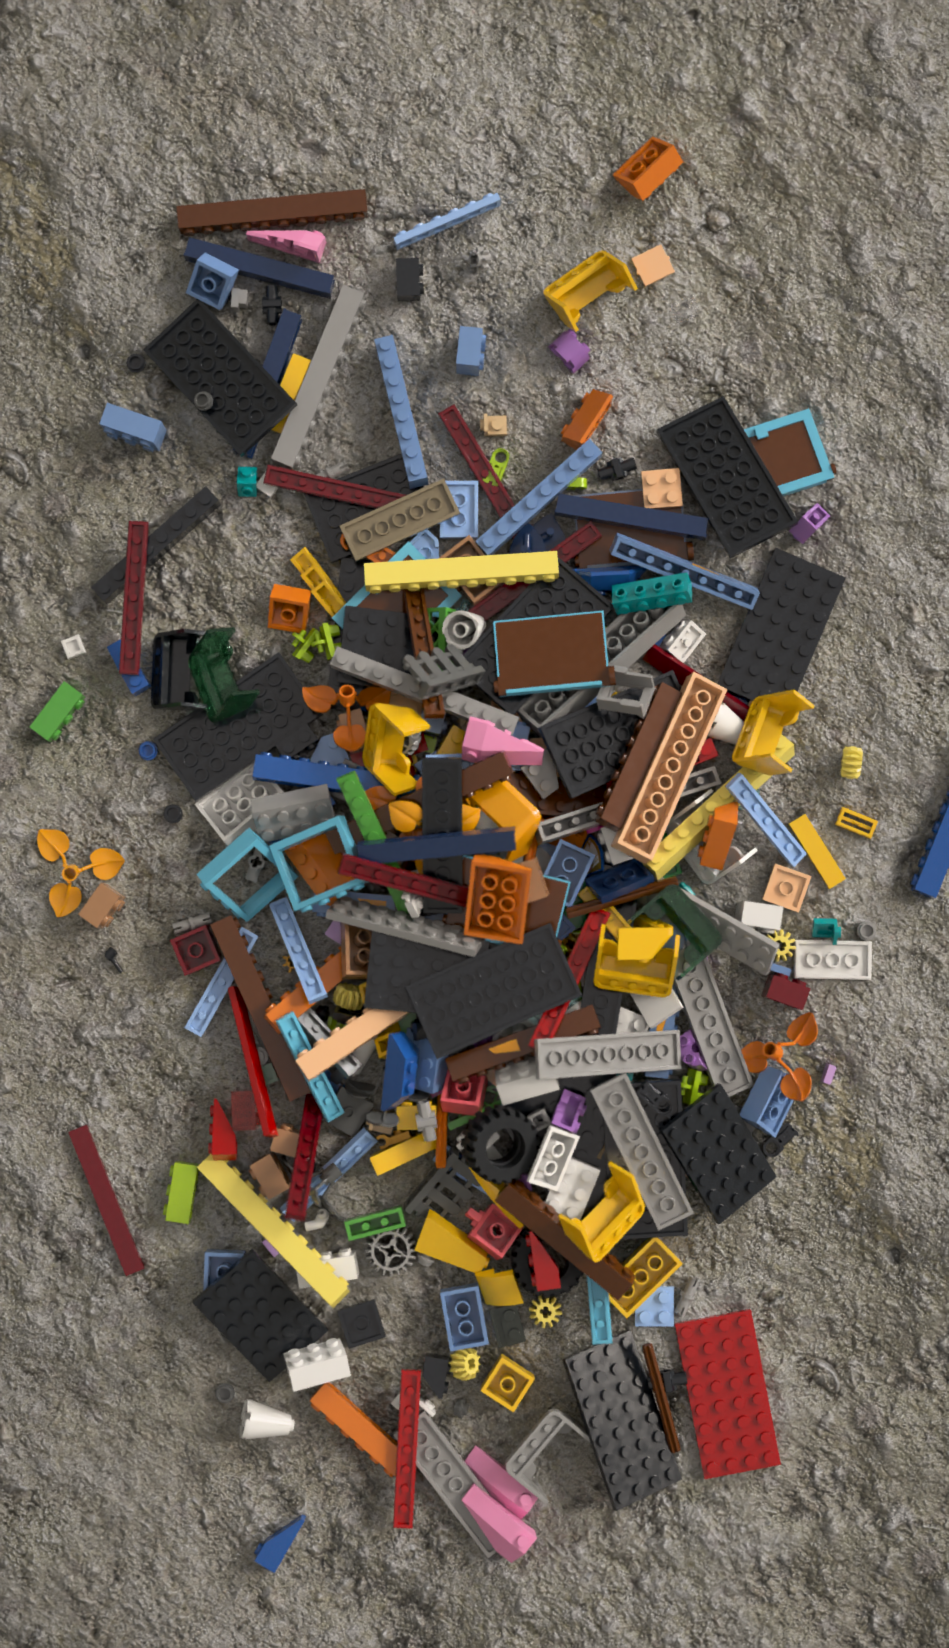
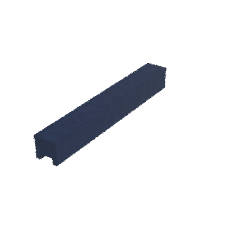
M189 237L183 254L188 262L196 264L197 259L204 253H207L239 269L237 275L328 299L332 298L331 294L335 280H333L334 275Z
M283 308L262 366L279 385L303 321L300 314L288 311ZM258 443L244 457L253 459ZM233 448L232 450H233L234 454L237 455L238 453H237V452L235 451V449Z
M565 494L558 495L554 516L698 540H705L707 536L708 518Z
M515 826L358 841L356 849H358L359 858L378 863L516 850Z

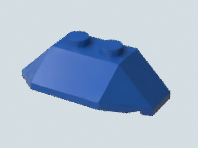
M622 566L573 570L602 596H605V593H612V585L638 581L645 573L646 568L641 566Z
M402 1031L391 1033L388 1036L381 1111L396 1108L413 1095L416 1088L420 1049Z

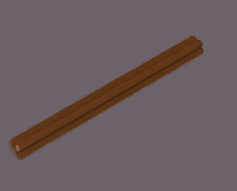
M676 876L652 882L645 887H640L610 902L602 904L597 898L567 907L566 914L568 918H574L678 887L679 883Z
M652 1343L642 1345V1350L671 1453L679 1452L680 1445Z

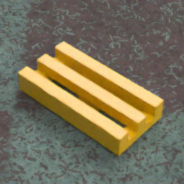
M841 807L835 825L871 839L878 821ZM844 813H847L849 815L872 823V826L870 827L868 825H865L843 815ZM841 820L869 830V834L841 823Z

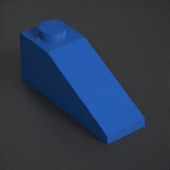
M121 639L107 647L118 670ZM141 667L139 675H121L135 697L151 688V684Z
M300 1515L266 1538L263 1544L259 1543L254 1552L256 1554L255 1562L275 1573L303 1525L306 1516Z

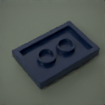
M634 858L584 880L588 889L603 904L640 887L647 886L654 882V876L640 861Z

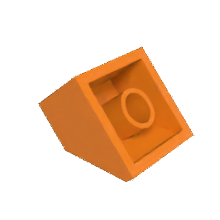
M274 584L269 601L268 628L300 633L302 629L306 631L312 590Z

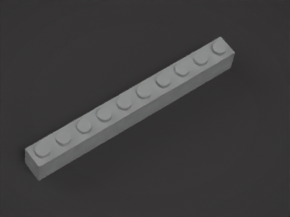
M346 285L342 286L295 399L297 406L290 412L271 457L272 463L290 470L299 467L302 460L301 452L303 449L306 450L309 443L308 435L316 427L317 422L315 418L317 414H321L324 404H322L324 397L327 398L330 393V382L335 380L337 376V365L339 362L342 363L344 359V348L346 345L349 346L352 340V329H356L359 323L360 310L363 311L366 306L367 300H365L363 292Z
M337 646L330 663L331 668L422 703L418 695L419 685L414 682L415 678L412 675ZM453 691L442 694L446 713L469 721L470 716L490 721L495 724L494 727L503 732L506 729L513 736L519 720L518 716Z
M715 766L691 773L679 800L718 787L721 782ZM603 802L540 822L535 833L538 846L601 826V824L595 822L597 817L595 812Z

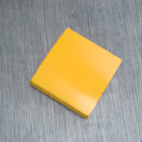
M493 1268L475 1273L487 1305L511 1306L523 1304V1296L513 1269L495 1273Z

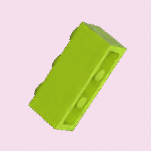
M176 1161L174 1165H171L169 1176L172 1177L171 1184H168L166 1196H169L168 1204L165 1203L163 1215H166L165 1221L183 1224L191 1222L199 1173L197 1167L200 1164Z

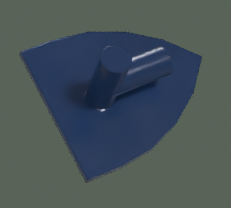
M553 513L544 516L533 525L543 539L546 552L566 539Z
M528 523L515 536L509 554L546 552V547L538 531Z

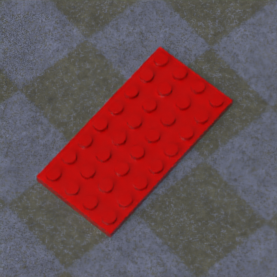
M751 1309L674 1323L683 1372L686 1371L688 1382L686 1387L704 1479L781 1465Z

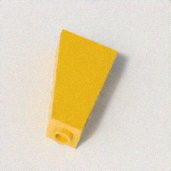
M420 1132L411 1136L410 1139L371 1154L370 1160L377 1176L436 1149V1140L425 1142L423 1134Z
M429 1209L414 1251L473 1273L481 1272L483 1268L486 1269L490 1260L487 1257L488 1253L467 1238L466 1233L435 1211Z

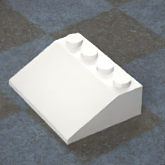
M254 763L195 803V806L228 846L248 828H251L254 832L257 831L252 816L251 799L284 793L276 783L253 780Z

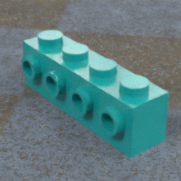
M687 572L612 585V605L617 615L692 602V583Z

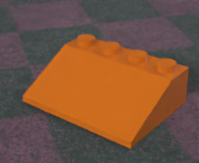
M325 833L284 850L315 895L356 879L337 873L342 855L341 853L335 855ZM336 896L330 898V902L326 905L331 906L338 900Z
M475 854L471 864L464 935L523 944L532 869L496 856Z

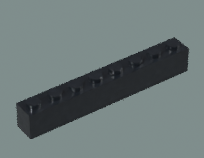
M206 486L148 536L146 571L221 505L219 500ZM126 557L91 587L107 605L124 591Z

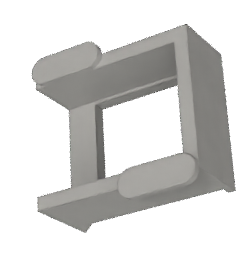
M609 665L615 668L616 685L644 690L640 701L611 698L615 685L600 687L596 698L599 711L602 709L634 714L644 719L655 690L652 675L628 672L627 667Z

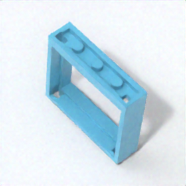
M336 816L269 845L294 911H301L302 913L313 909V905H325L330 902V898L335 896L337 899L348 895L347 891L351 889L354 891L360 890L365 887V883H368L367 881L354 879L301 902L282 853L284 850L337 828L346 853L358 857V849H356V844L345 816Z
M251 828L244 831L197 873L202 882L200 886L205 891L210 890V894L217 901L220 899V902L227 910L231 908L232 913L238 919L242 918L246 922L285 889L281 875L278 872L243 905L239 906L213 884L254 846L277 867L269 845ZM286 862L294 881L298 875L291 865Z

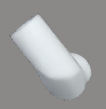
M321 1208L318 1210L314 1220L304 1222L306 1232L323 1228L329 1219V1212Z

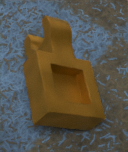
M410 1130L393 1131L394 1135L391 1136L385 1134L378 1135L376 1137L377 1140L383 1138L386 1141L384 1145L380 1146V1149H386L392 1144L410 1139Z

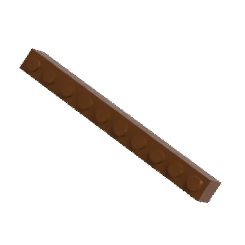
M365 189L176 206L178 229L180 234H184V236H193L195 233L213 234L214 231L229 233L236 229L249 231L251 228L258 227L259 229H269L270 226L285 228L291 224L305 226L313 222L316 224H325L327 221L340 223L346 219L361 221L364 218H368Z
M504 750L462 769V796L465 799L475 795L474 791L480 788L484 791L493 787L492 783L499 780L502 783L511 778L510 775L514 771ZM422 788L394 801H410L422 808ZM389 803L374 810L385 835H387L386 831L392 828L394 831H397L391 822ZM353 819L347 822L355 844L357 845L358 841H365L356 820ZM335 828L326 832L325 834L335 855L341 853V855L343 853L347 854L338 829Z
M230 915L210 924L289 1101L291 1102L310 1093L311 1091L282 1034H278L264 1018L267 1014L265 1010L272 1005L270 999L273 997L269 988L265 989L262 984L265 979L261 970L256 971L254 964L257 961L253 953H248L246 946L249 944L245 935L241 936L238 931L241 926L237 917L233 918Z

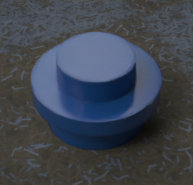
M150 741L143 742L138 750L140 757L147 761L153 760L158 754L157 746Z

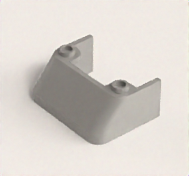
M557 1409L548 1410L505 1461V1468L508 1474L545 1504L549 1501L544 1490L531 1480L536 1472V1466L533 1462L557 1432L566 1434L574 1429L590 1442L586 1428L570 1415Z

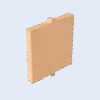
M661 244L631 259L637 270L636 274L640 276L645 287L675 273L669 261L670 257L666 255Z

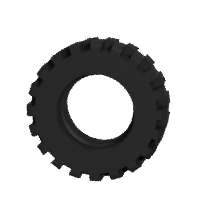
M501 1104L494 1105V1108L487 1106L484 1107V1112H476L474 1114L476 1117L473 1120L469 1119L467 1122L469 1124L468 1128H464L462 1132L465 1137L461 1139V1146L464 1147L461 1152L466 1164L484 1180L492 1181L494 1184H501L502 1182L508 1184L512 1182L511 1179L519 1180L521 1174H527L530 1171L528 1168L531 1164H534V1157L539 1152V1148L536 1146L540 1144L539 1137L536 1136L538 1131L532 1125L533 1122L518 1110L507 1105L503 1107ZM504 1128L512 1129L514 1140L510 1151L500 1159L489 1160L486 1148L490 1137L498 1130Z
M524 1228L515 1239L511 1250V1265L518 1283L527 1292L530 1291L537 1297L540 1295L544 1296V1298H550V1296H555L556 1298L560 1297L564 1292L566 1294L570 1292L571 1288L579 1283L583 1272L567 1259L565 1267L559 1273L561 1288L537 1291V1287L532 1286L531 1274H535V1272L530 1267L528 1257L532 1251L531 1246L527 1247L526 1242L529 1228ZM536 1235L540 1242L544 1241L538 1235Z

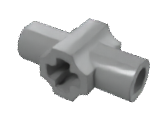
M255 848L253 856H249L247 863L250 866L245 878L256 883L261 869H265L267 864L265 861L266 856L257 848ZM260 857L259 861H262L261 866L257 865L255 868V864L252 862Z
M429 1100L419 1101L416 1103L418 1113L415 1114L418 1132L422 1131L425 1142L436 1140L435 1128H438L435 1110L431 1111Z

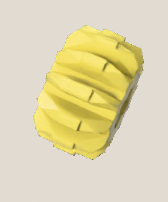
M850 746L843 749L840 770L842 777L858 779L860 776L863 759L861 748Z
M782 929L779 930L778 934L774 931L772 933L773 937L768 934L766 935V937L775 942L783 943L782 950L778 949L775 962H779L780 956L783 961H786V955L789 957L793 956L789 949H796L795 946H790V943L795 942V939L788 940L791 934L787 932L783 936L784 931Z
M345 982L336 986L333 993V1001L336 1005L353 1011L360 1010L364 1004L358 985Z
M539 1295V1302L533 1299L532 1303L535 1306L529 1307V1311L534 1312L530 1314V1318H536L534 1321L535 1325L542 1321V1328H545L546 1322L552 1327L551 1320L559 1322L558 1317L555 1315H562V1311L556 1310L561 1307V1304H554L556 1302L555 1297L549 1301V1298L543 1300L542 1296ZM543 1307H548L550 1313L547 1312V1315H543V1312L540 1310H544Z
M471 1348L454 1351V1354L450 1355L452 1360L449 1364H451L450 1371L453 1372V1377L467 1381L475 1378L476 1373H479L478 1366L481 1364L478 1361L480 1356L477 1355V1350Z

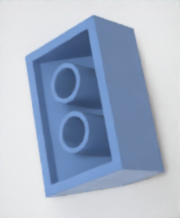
M767 1066L764 1071L759 1073L739 1115L748 1124L776 1138L794 1100L787 1098L780 1088L781 1080L786 1074L781 1070Z

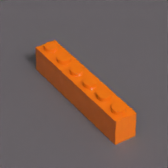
M341 946L338 948L340 950L339 953L335 956L332 953L324 960L325 965L321 968L316 966L326 993L330 992L344 980L342 979ZM300 981L294 985L296 989L292 993L288 990L280 997L282 1001L278 1005L273 1003L265 1010L267 1014L264 1018L278 1034H281L275 1020L290 1011H293L296 1017L299 1018L317 1003L309 1004Z
M330 1382L322 1384L311 1396V1406L317 1412L322 1411L330 1424H336L340 1427V1432L346 1438L351 1437L358 1449L368 1452L370 1454L369 1458L375 1464L380 1463L390 1477L396 1476L397 1441Z

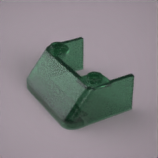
M234 627L207 629L188 660L189 669L202 703L208 705V709H205L211 722L224 720L248 709L260 693L259 689L239 691L228 661L233 655V648L229 643V639L236 631Z
M675 884L664 888L627 921L630 925L642 913H645L651 920H659L666 914L691 944L685 949L684 958L690 966L676 977L678 981L712 953L722 942L720 932L685 892Z

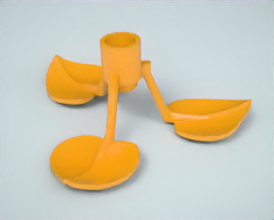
M394 801L389 803L391 822L397 830L410 832L415 829L416 824L422 825V821L419 822L422 819V808L419 805L410 801ZM462 804V831L474 830L480 818V808ZM423 859L415 860L419 874L423 875Z
M40 829L38 831L37 844L41 855L51 862L56 861L61 856L64 867L62 877L68 883V885L57 883L50 889L49 901L56 917L66 916L79 906L82 899L81 890L78 887H71V881H74L80 872L93 867V873L97 878L108 880L119 872L125 862L124 858L115 850L99 848L90 855L92 864L82 868H78L74 864L67 865L63 853L70 846L68 836L56 829Z

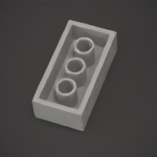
M327 784L251 799L252 816L257 834L265 842L288 838L335 817Z

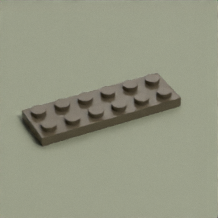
M443 478L339 527L356 562L459 515L460 512Z

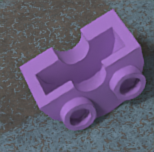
M569 329L558 336L548 348L574 374L590 359L588 354L590 349L584 342L580 343L576 339L577 335L575 332Z
M690 1029L680 1036L681 1060L693 1069L699 1071L708 1070L703 1057L697 1052L698 1046Z
M564 1089L553 1113L551 1125L576 1134L580 1126L578 1117L584 1115L587 1107L584 1105L586 1098Z

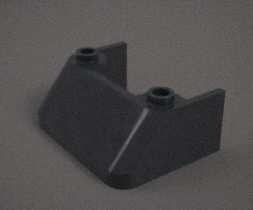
M184 628L161 632L155 635L153 640L151 705L154 709L189 711L208 709V705L198 704L199 699L196 693L190 691L191 654H195L200 649V638L210 636V632Z

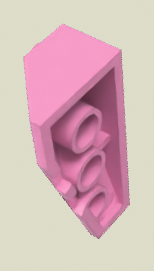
M307 230L247 231L246 233L248 241L316 263H320L326 245L325 236L315 230L312 232Z
M470 716L462 745V760L477 763L504 750L511 765H542L543 748L524 738L519 740L511 736V732L506 729L503 732L494 727L495 724L490 721Z
M476 1445L464 1460L492 1498L519 1519H522L537 1501L538 1497L509 1475L504 1465Z
M474 1483L463 1496V1503L495 1551L512 1563L523 1556L537 1539L534 1529Z

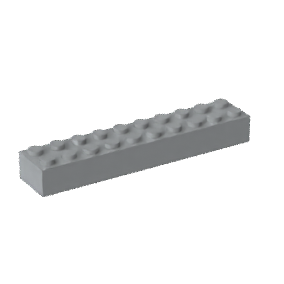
M683 605L631 612L617 617L605 628L608 666L617 665L629 668L686 616ZM600 687L536 693L530 697L517 713L521 720L527 723L526 725L541 737L538 730L540 726L584 708L598 695Z

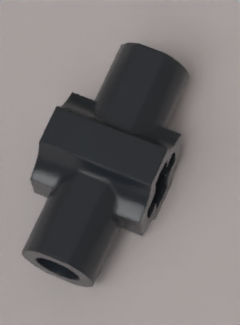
M267 285L265 287L266 297H262L263 314H266V324L276 326L279 322V314H282V297L278 296V286Z
M622 457L606 462L607 466L598 469L597 472L600 481L611 478L613 482L627 477V472L636 470L637 466L634 458L623 461Z
M674 1369L660 1371L665 1393L677 1390L679 1385L688 1384L686 1371L674 1373ZM647 1377L649 1390H653L651 1379Z

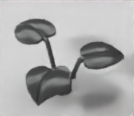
M385 1067L382 1068V1075L379 1076L376 1086L346 1078L345 1088L347 1094L359 1099H367L370 1095L375 1096L380 1085L384 1084ZM415 1089L413 1095L406 1100L419 1102L429 1099L431 1094ZM387 1110L383 1111V1113L374 1111L366 1115V1121L372 1125L391 1128L398 1125L399 1117L396 1114L387 1113Z
M283 1154L281 1159L292 1175L293 1168L287 1163L286 1155ZM332 1163L325 1170L322 1168L312 1174V1178L320 1174L322 1175L319 1177L321 1182L315 1188L310 1187L309 1196L319 1208L322 1207L321 1201L328 1212L338 1220L343 1221L346 1218L338 1215L327 1199L328 1192L336 1184L335 1181L343 1175L339 1168ZM324 1184L326 1186L329 1184L323 1195L318 1197L317 1190Z

